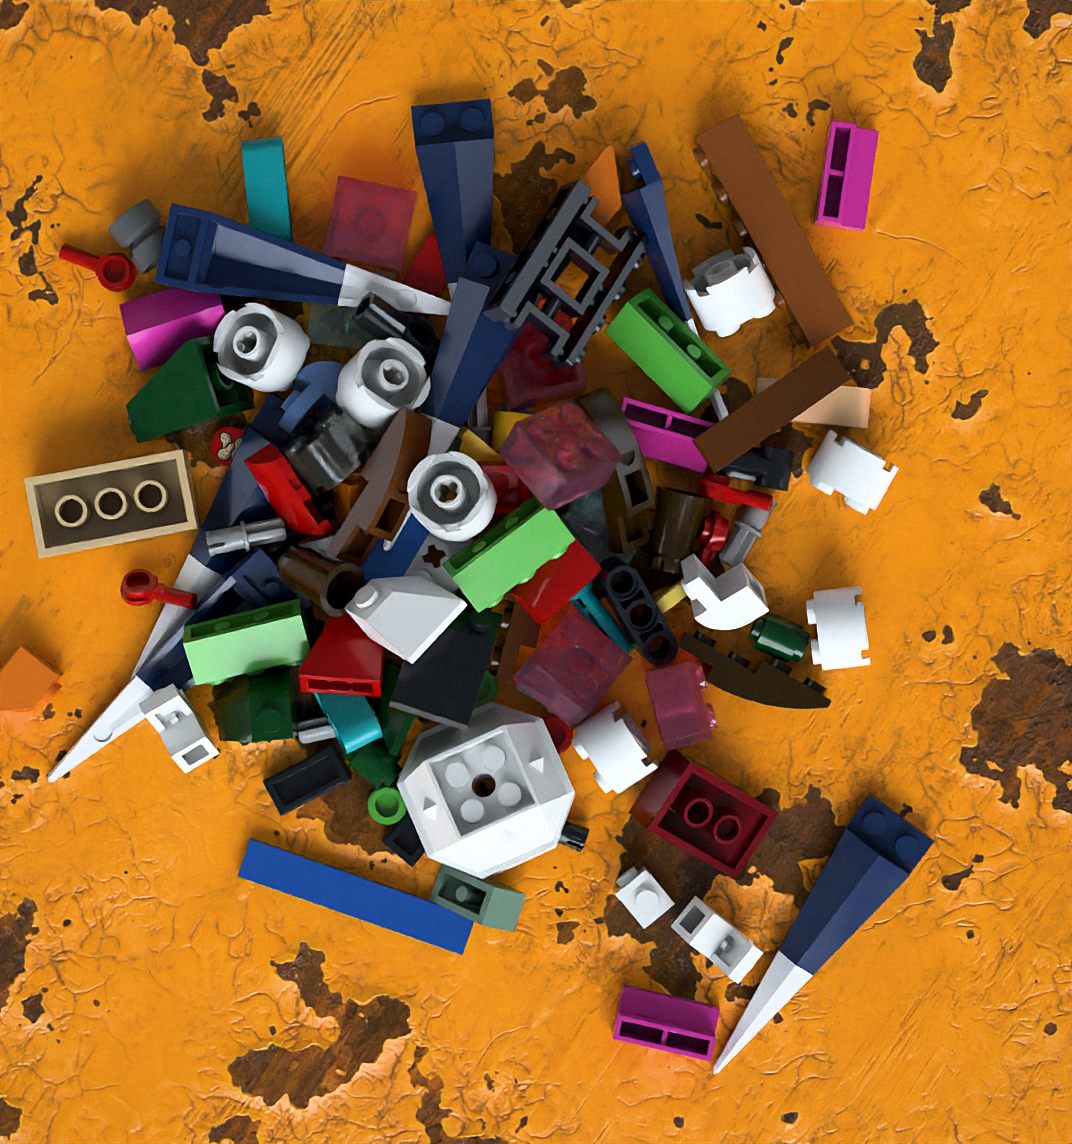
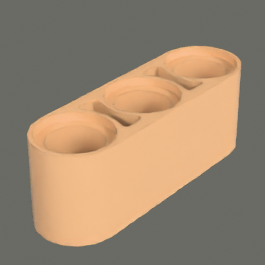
M757 378L755 396L779 379ZM841 385L790 422L868 429L872 389Z

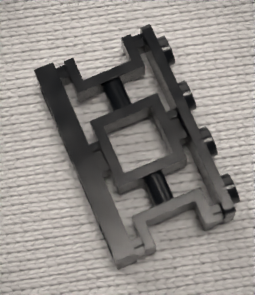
M580 179L562 185L481 312L492 322L499 320L504 322L503 326L509 331L520 328L525 320L549 339L540 356L545 360H551L549 366L554 370L570 366L574 367L583 359L587 352L585 347L591 335L597 333L607 319L605 312L610 304L618 300L625 291L626 284L624 281L629 273L638 268L646 256L644 249L650 241L644 234L635 235V229L630 225L619 228L613 236L590 217L600 200L594 195L591 197L588 195L591 188ZM570 223L586 235L580 246L569 237L560 239ZM598 247H601L610 256L617 254L608 269L593 257ZM564 257H567L588 275L587 280L575 299L550 280ZM530 286L546 298L540 310L528 300L521 302ZM559 309L571 319L578 317L569 333L553 321Z

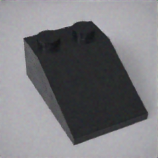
M466 603L465 609L413 664L403 660L389 706L467 731L503 614L487 609L478 613L472 604Z

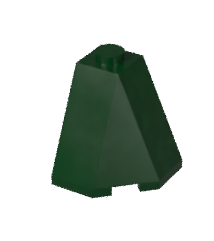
M213 335L187 340L126 404L129 414V427L133 434H135L138 443L157 440L255 409L249 387L228 378L219 370L217 363L220 364L217 352L213 351Z
M283 664L268 668L265 672L253 676L242 674L232 681L216 701L220 741L261 742L293 739L298 734L293 666Z

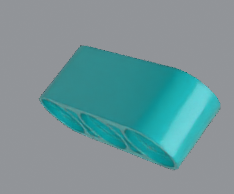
M282 136L242 140V158L250 227L294 243Z
M313 693L346 754L383 737L379 723L365 696Z

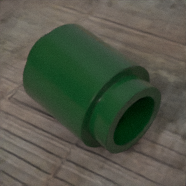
M768 611L764 618L758 617L755 619L748 637L754 639V649L785 662L793 660L799 663L807 648L811 634L803 631L802 625Z
M379 739L348 754H343V757L350 762L348 766L376 788L382 782L389 787L403 769L397 764L402 757L389 754L387 745Z

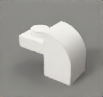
M695 554L681 561L684 578L681 579V584L690 598L694 618L700 624L716 630H731L742 627L769 611L763 586L742 562L715 578Z
M173 683L165 688L156 690L149 698L139 703L144 716L159 732L171 758L185 774L219 754L209 731L184 691L182 689L178 690Z
M697 896L691 900L671 925L687 943L709 958L737 984H739L763 954L746 935Z

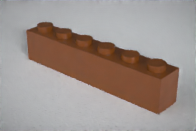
M739 114L696 136L694 143L697 147L692 149V153L703 171L709 168L716 182L711 184V187L720 204L723 206L728 203L735 216L730 219V222L739 239L742 241L747 238L751 247L755 250L775 290V297L773 299L775 305L779 310L785 308L792 320L787 325L798 345L805 343L807 349H810L853 325Z

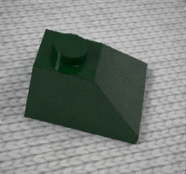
M388 660L384 667L381 697H371L389 754L397 757L416 715L389 706L402 666Z

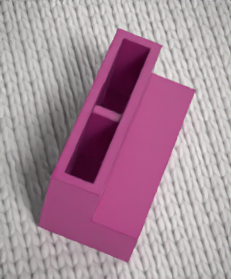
M831 121L827 126L813 225L860 232L865 229L879 131L856 128L857 124Z
M171 287L119 305L126 337L141 372L165 364L187 340L212 335L214 337L219 323L227 314L222 295L198 293L176 287Z
M627 397L622 398L620 408L633 431L643 457L705 474L707 462L692 440L715 425V423Z
M623 984L612 1028V1036L615 1040L711 1062L716 1041L715 1030L720 1007Z

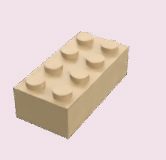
M184 449L24 479L39 558L201 528L187 450Z

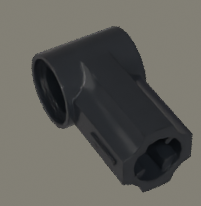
M763 445L760 448L753 447L715 474L753 481V485L788 491L796 452Z

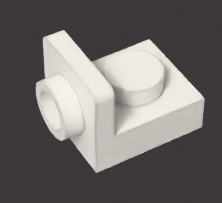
M633 866L615 881L619 887L614 890V894L622 901L644 929L675 904L645 866L638 871Z

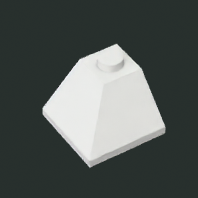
M421 575L371 579L356 592L354 598L344 609L370 639L413 664L465 609L467 604L463 599Z

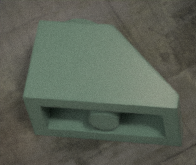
M441 864L429 901L480 925L514 932L526 894L488 878L482 880Z

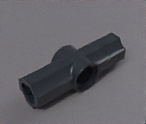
M373 292L365 295L354 309L352 320L380 340L392 337L402 339L411 344L423 356L426 362L423 367L425 372L431 376L441 343L436 338L432 324L421 315H412L408 318Z

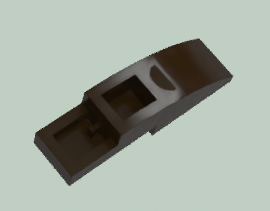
M600 387L574 398L587 476L599 477L612 553L625 554L650 542L645 509L656 504L646 464L633 431L607 387Z
M698 630L695 631L693 636L684 632L677 643L678 647L710 665L703 677L704 681L740 698L764 705L791 709L828 708L831 703L830 699L823 696L827 688L808 677L801 683L789 676L793 668L775 657H772L769 663L760 659L753 672L747 669L751 663L750 661L732 650L729 651L727 656L713 649L717 641Z

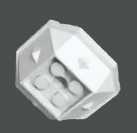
M492 701L473 710L467 731L440 724L420 733L396 783L427 856L432 860L482 880L556 848L575 796L574 788L543 719ZM483 778L495 780V790L488 797H479L475 794V786Z

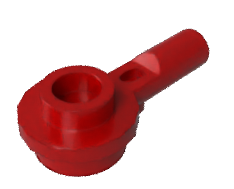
M66 243L61 247L59 258L94 271L101 285L109 291H126L136 280V266L129 259V256L124 253L115 252L99 257Z
M708 472L706 479L699 477L696 483L700 484L697 494L729 504L732 503L740 506L742 503L768 512L773 506V496L754 490L744 492L728 487L729 478Z
M711 511L707 517L703 516L696 536L697 539H700L701 544L697 558L706 568L710 561H714L716 553L721 551L729 530V520L721 517L720 512Z
M135 569L128 572L124 576L120 587L122 599L132 606L147 605L156 600L194 609L197 603V594L166 587L165 584L158 582L157 576L152 575L150 571L145 569Z

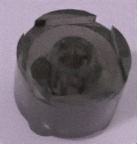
M333 401L316 414L315 418L317 421L307 430L301 426L284 441L287 444L283 451L285 453L284 457L297 476L315 496L320 495V486H323L328 491L347 478L362 464L357 456L364 449L370 454L376 445L375 441L343 406L338 407Z

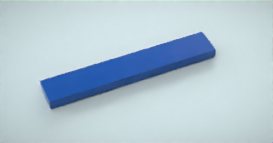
M254 838L250 839L238 873V877L460 955L464 952L474 921L428 899Z

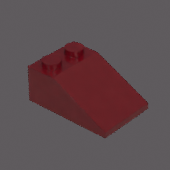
M671 746L661 761L660 767L656 769L629 813L647 830L736 879L779 813L699 761Z

